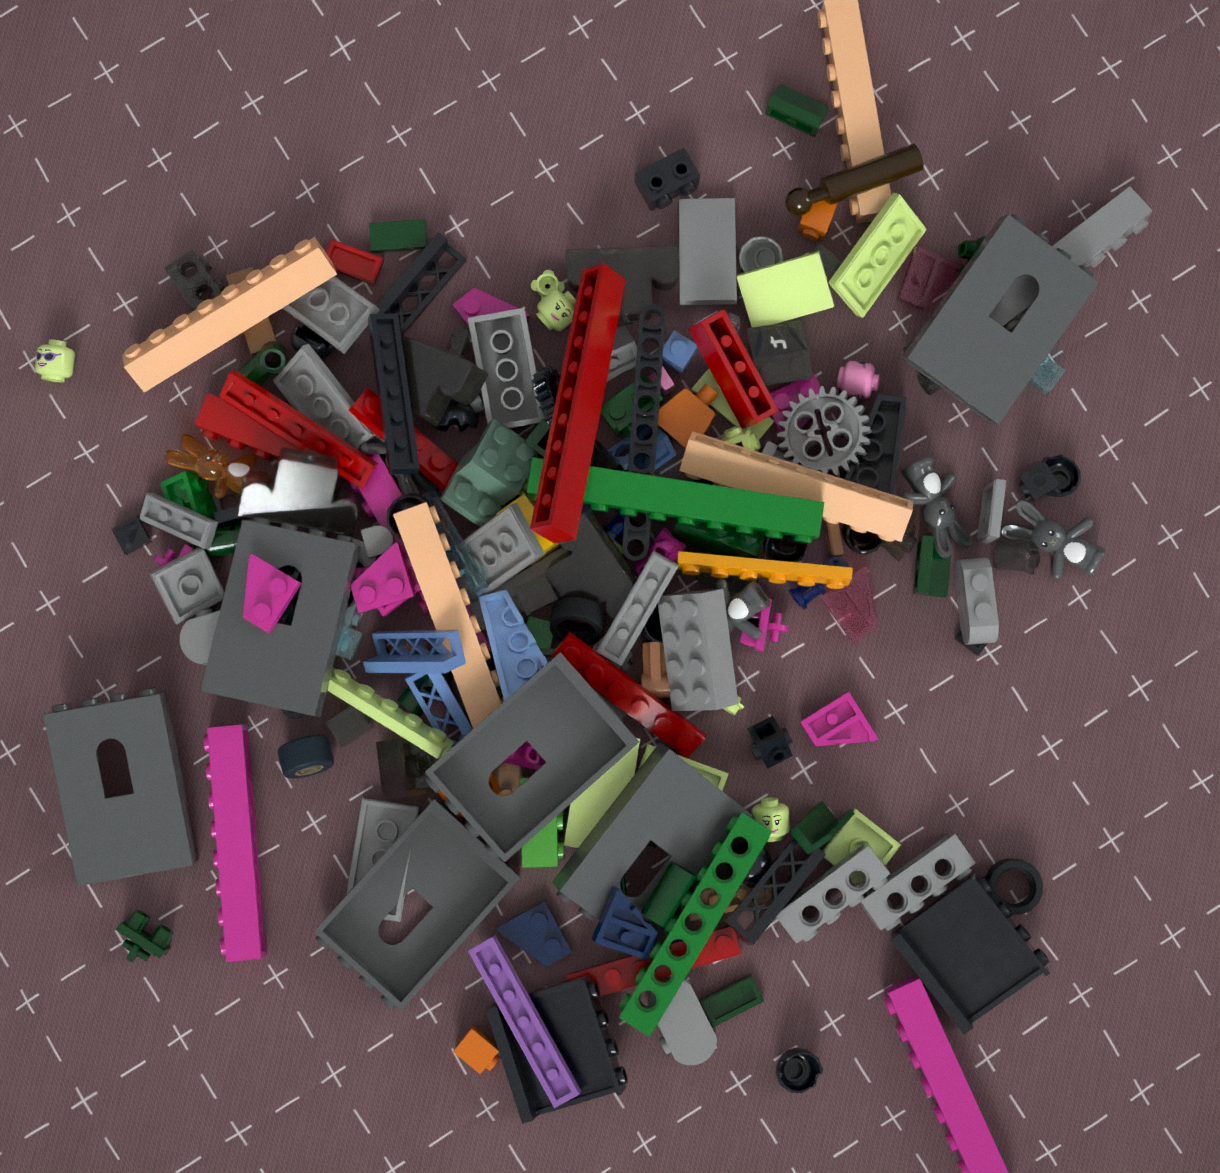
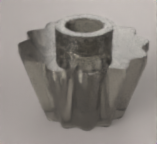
M912 524L907 525L901 542L897 540L889 542L882 539L883 544L881 546L897 561H900L905 553L909 554L916 543V538H914L916 526Z

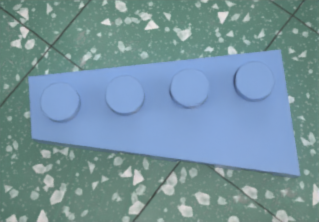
M507 590L479 596L478 598L505 701L548 662L536 644L533 635L525 625Z

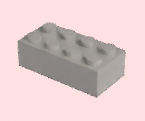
M525 308L468 318L487 423L494 418L507 428L540 423L545 418L542 410L539 408L541 404L535 398L537 394L533 390L535 385L532 379H534L533 375L536 373Z
M724 590L685 591L662 595L658 601L672 711L719 710L738 704Z

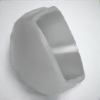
M764 236L749 239L742 246L739 254L740 266L744 272L776 264L784 260L781 246L774 239Z

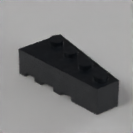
M878 394L869 416L870 421L866 424V426L871 428L872 432L864 435V437L870 440V444L861 446L867 454H857L856 457L860 464L856 465L851 462L850 472H847L845 480L892 495L895 494L907 397Z

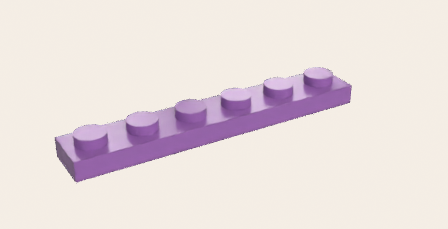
M496 935L468 950L553 1107L556 1108L582 1092Z

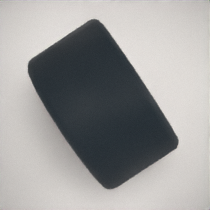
M311 735L289 741L280 746L277 751L282 773L286 778L295 779L319 774L328 770L334 764L329 739L323 735Z

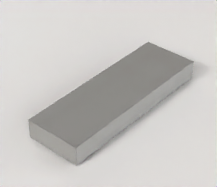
M149 492L146 493L139 518L203 549H211L218 521Z

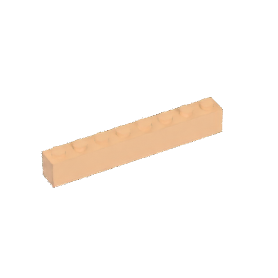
M824 0L822 9L817 14L818 25L820 29L824 28L825 38H822V49L824 55H828L830 63L827 64L826 70L828 81H833L834 91H831L832 106L838 110L839 118H836L835 123L837 134H842L843 144L840 145L842 162L846 161L847 168L884 155L858 0ZM888 183L849 199L850 213L856 216L857 224L874 220L891 196L890 184Z
M315 237L310 240H302L291 252L286 255L276 256L268 266L261 270L256 269L250 272L245 280L237 285L227 286L221 292V295L212 300L207 299L203 301L195 311L188 315H180L173 321L172 325L164 330L158 329L149 336V339L143 343L131 345L122 355L124 368L142 391L146 392L337 275L335 267Z
M692 431L679 470L691 479L701 480L703 478L712 481V484L716 486L825 502L822 519L832 524L841 522L850 525V528L857 532L866 533V531L878 534L879 538L889 542L894 540L902 541L913 511V501L694 431Z
M424 502L394 513L393 516L436 630H458L466 664L451 671L472 727L475 728L504 702V698L499 697L496 687L500 686L496 670L490 671L486 660L491 659L486 643L480 644L476 633L481 632L476 616L470 617L466 606L471 603L466 589L459 590L456 578L461 576L455 560L449 562L445 551L450 550L445 533L439 535L435 524L440 522L435 506L429 507L428 503ZM445 638L442 644L452 652L450 640Z

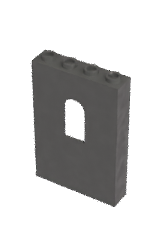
M1008 214L998 219L901 357L902 360L990 424H999L1099 284L1093 278L1094 273L1083 265L1078 267L1070 261L1071 256L1066 251L1060 248L1054 249L1048 244L1049 240L1046 236L1037 231H1034V233L1025 227L1026 222L1014 214L1011 216ZM1030 275L1038 283V295L1013 331L1009 332L989 317V315L1018 276Z
M253 517L252 521L242 520L201 691L321 718L351 592L350 585L354 580L361 547L353 543V538L343 535H337L336 539L325 537L326 533L319 530L309 529L308 533L297 531L298 527L291 524L281 523L280 527L269 525L270 521L263 518ZM251 553L278 570L284 566H293L300 571L302 584L291 626L277 623L269 634L243 618L248 562Z
M559 652L425 771L428 775L425 781L436 793L440 790L448 798L445 804L455 815L461 813L468 822L464 825L475 838L481 835L488 843L484 847L495 860L500 857L506 862L634 748L639 741L562 653ZM528 741L546 763L513 793L506 796L495 794L489 786L491 772L522 744Z
M156 687L139 690L138 696L128 697L127 692L110 695V701L99 702L97 697L82 700L81 706L70 707V703H63L52 706V711L43 715L77 886L192 866L199 859L166 691L157 692ZM116 739L123 744L134 793L109 798L105 797L97 757V749L102 741Z
M659 743L554 878L552 883L559 890L556 895L569 905L573 901L580 906L578 911L590 921L594 917L600 920L613 887H618L621 890L620 882L623 875L649 841L652 840L671 856L640 895L634 897L625 895L641 913L671 861L683 866L697 876L704 865L709 868L714 860V857L710 854L719 840L724 842L730 832L725 829L734 815L739 817L741 813L751 818L753 815L673 751ZM694 880L688 891L694 893L699 882ZM679 905L673 916L676 917L683 907ZM643 915V917L658 932V935L653 944L654 946L658 939L661 937V935L664 933L666 928L658 925L657 923L653 922L652 920Z
M434 798L315 929L314 932L318 935L315 939L325 949H334L339 954L337 959L347 969L350 970L352 967L361 974L359 977L360 981L369 989L373 987L378 989L383 994L380 998L391 1009L397 1007L399 1010H402L520 879V875L500 857L495 860L484 848L486 844L478 837L475 838L458 818ZM409 858L403 897L413 888L433 908L402 942L388 944L380 938L379 925L398 904Z

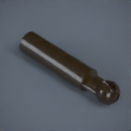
M913 143L820 179L819 187L808 191L804 188H794L785 199L786 208L793 215L802 216L810 212L813 204L822 200L829 205H833L920 172L924 168L921 153L916 144Z

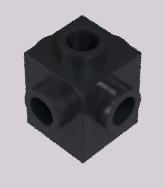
M773 716L747 728L753 744L749 745V748L756 761L762 759L767 769L793 756L789 744L793 743L787 729L785 727L781 729Z

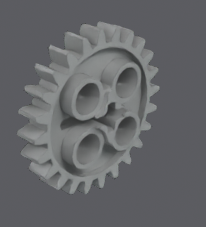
M821 386L819 394L816 395L810 388L808 398L798 394L800 403L796 404L790 401L789 404L793 410L791 412H782L787 421L778 422L779 426L785 429V431L777 433L779 439L786 440L779 445L781 450H788L784 454V458L786 460L794 458L792 463L826 474L833 471L836 477H840L839 469L841 468L849 473L850 467L848 464L850 462L856 465L860 464L856 457L857 454H867L861 446L870 444V440L864 437V435L871 433V428L863 426L870 421L869 417L866 415L860 416L865 411L863 405L855 407L857 404L855 396L847 401L848 393L845 390L837 396L835 387H832L830 393L826 394L824 387ZM837 409L841 411V415L837 420H827V414L831 410ZM816 410H820L823 424L828 430L827 437L833 450V456L831 457L828 456L825 441L820 435L822 431L817 421ZM807 418L813 420V425L810 429H800L802 420ZM848 436L849 443L843 448L835 446V441L838 437ZM820 445L822 450L818 456H808V450L811 446Z

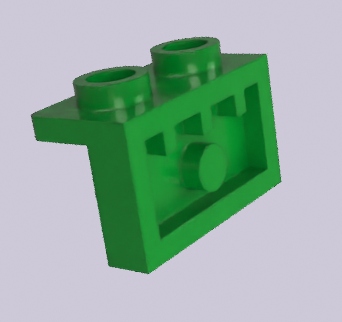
M642 375L640 377L641 380L645 383H648ZM635 381L601 407L600 415L617 437L623 433L625 436L631 434ZM661 395L659 409L661 408L660 406L663 404V398L661 397ZM643 398L638 403L639 409L644 412L651 411L655 406L654 402L649 398Z
M184 471L160 482L164 498L215 520L214 512H217L213 504L208 481L203 471Z

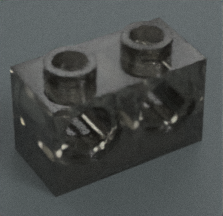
M193 249L164 267L192 311H195L198 305L203 302L201 295L204 291H213L210 298L212 300L221 295V292L226 288L219 277L214 280L210 275L209 271L213 268L205 256L201 255L198 257ZM197 267V273L193 277L187 278V270Z

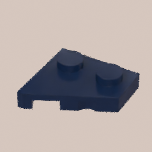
M614 886L594 931L592 940L595 943L647 960L658 932L627 899L622 891Z
M546 901L496 927L498 933L545 966H549L573 953Z

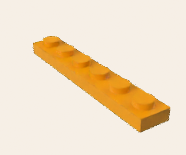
M678 551L677 564L679 565L677 570H682V573L686 575H699V572L711 573V576L716 578H727L728 575L740 576V579L746 581H755L758 577L768 578L769 582L778 584L786 583V580L798 581L797 584L801 586H814L815 583L826 584V587L831 589H842L844 586H848L852 580L853 572L851 567Z

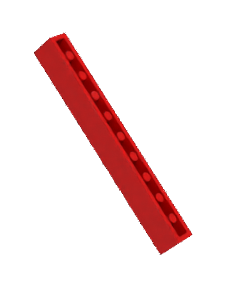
M605 263L582 270L530 530L552 543L575 540L577 537L626 279Z

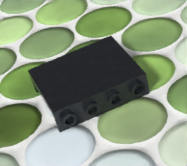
M975 873L891 933V942L963 1034L973 1029V1022L1042 973L1046 976L1050 974L1047 965L1050 961L1041 948L1034 949L1029 942L1031 936L1022 924L1015 925L1010 918L1013 913L1003 900L998 903L991 894L994 892L991 884L985 877L979 879Z
M590 974L528 993L582 1091L576 1097L556 1108L553 1107L497 1003L492 1004L486 1009L522 1124L533 1121L539 1115L616 1093L617 1096L621 1095L626 1089V1084H628L625 1068L619 1065L616 1056L619 1054L618 1046L614 1037L610 1038L607 1029L609 1018L606 1010H601L598 998H600L599 987L595 980L592 981Z

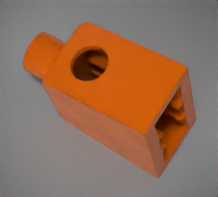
M705 384L696 395L687 388H684L659 409L658 426L686 449L692 431L703 435L707 433L716 417V413L708 406L719 394L708 384Z

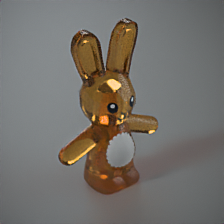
M188 434L181 436L180 443L191 455L178 450H167L165 453V460L169 464L194 470L205 480H217L214 491L217 498H223L226 495L228 486L232 491L240 494L251 503L261 495L267 483L268 473L266 471L258 472L250 467V465L256 462V456L252 453L229 462L223 452L217 449H207Z

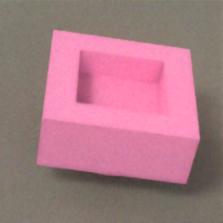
M662 365L660 391L665 396L673 391L674 383ZM649 370L650 376H648V380L652 383L657 375L654 371Z

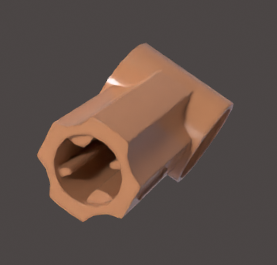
M642 643L643 673H641V686L657 698H670L663 643Z

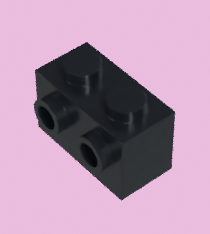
M683 147L636 172L634 183L650 211L655 208L660 210L669 206L673 202V198L681 194L682 196H687L693 193L699 185L700 174Z

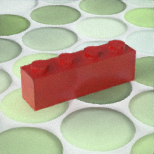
M724 309L688 328L742 429L755 425L779 411Z
M207 393L195 425L202 430L201 435L217 441L218 437L227 439V445L241 451L244 450V447L255 450L253 455L268 461L271 457L281 460V466L296 471L297 467L302 469L307 467L311 457L309 454L224 399Z

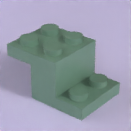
M494 418L488 423L478 444L461 458L439 500L481 527L495 517L504 504L518 495L530 472L532 457L537 458L539 453L525 442L526 440Z

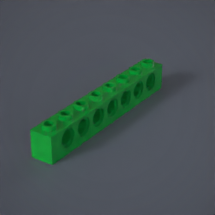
M741 813L739 817L734 815L725 829L730 832L724 842L719 840L710 854L714 857V860L709 868L704 865L695 879V881L699 882V885L694 893L688 891L680 904L684 910L679 918L672 917L665 929V932L669 935L663 944L659 941L657 942L649 956L654 960L648 970L644 967L640 970L634 981L638 985L633 995L627 993L618 1007L623 1010L619 1018L648 1037L652 1035L773 832L744 813ZM737 837H743L748 842V850L744 854H737L732 849V842ZM722 862L729 863L733 868V875L727 880L721 879L717 875V867ZM706 888H712L718 894L717 902L713 905H708L702 900L701 895ZM695 913L702 918V926L699 930H692L687 926L686 919L689 914ZM675 939H681L687 945V951L682 956L674 954L671 949V944ZM659 965H666L671 969L672 975L670 980L662 981L657 977L656 969ZM648 990L655 994L656 1003L654 1006L649 1007L642 1003L641 994L643 991Z

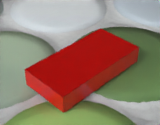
M333 239L330 240L326 250V254L332 261L337 273L375 286L384 263L382 257Z

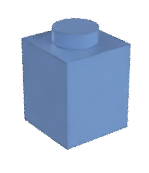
M674 330L664 345L662 364L682 376L697 352L698 347L696 343Z

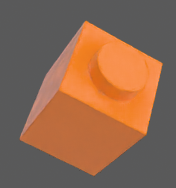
M822 200L813 204L810 212L802 216L797 232L802 233V236L808 240L817 241L819 239L823 241L837 203L829 205Z
M475 1024L453 1051L479 1074L485 1068L491 1071L501 1058L497 1054L499 1050L496 1042Z

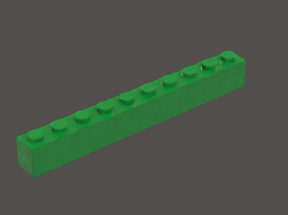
M532 457L527 493L533 495V501L536 500L544 459ZM592 466L589 469L583 501L585 504H591V510L608 512L609 507L620 509V514L627 516H637V512L649 513V519L666 521V517L669 516L678 518L677 523L695 525V521L707 522V528L724 530L725 525L736 527V532L753 534L754 530L765 531L766 537L782 539L783 534L794 536V541L811 543L812 539L819 538L825 503Z

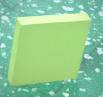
M853 809L855 814L822 850L826 854L824 858L835 865L867 841L886 865L901 844L858 810ZM856 870L849 875V878L858 884L864 880L865 874L862 871Z

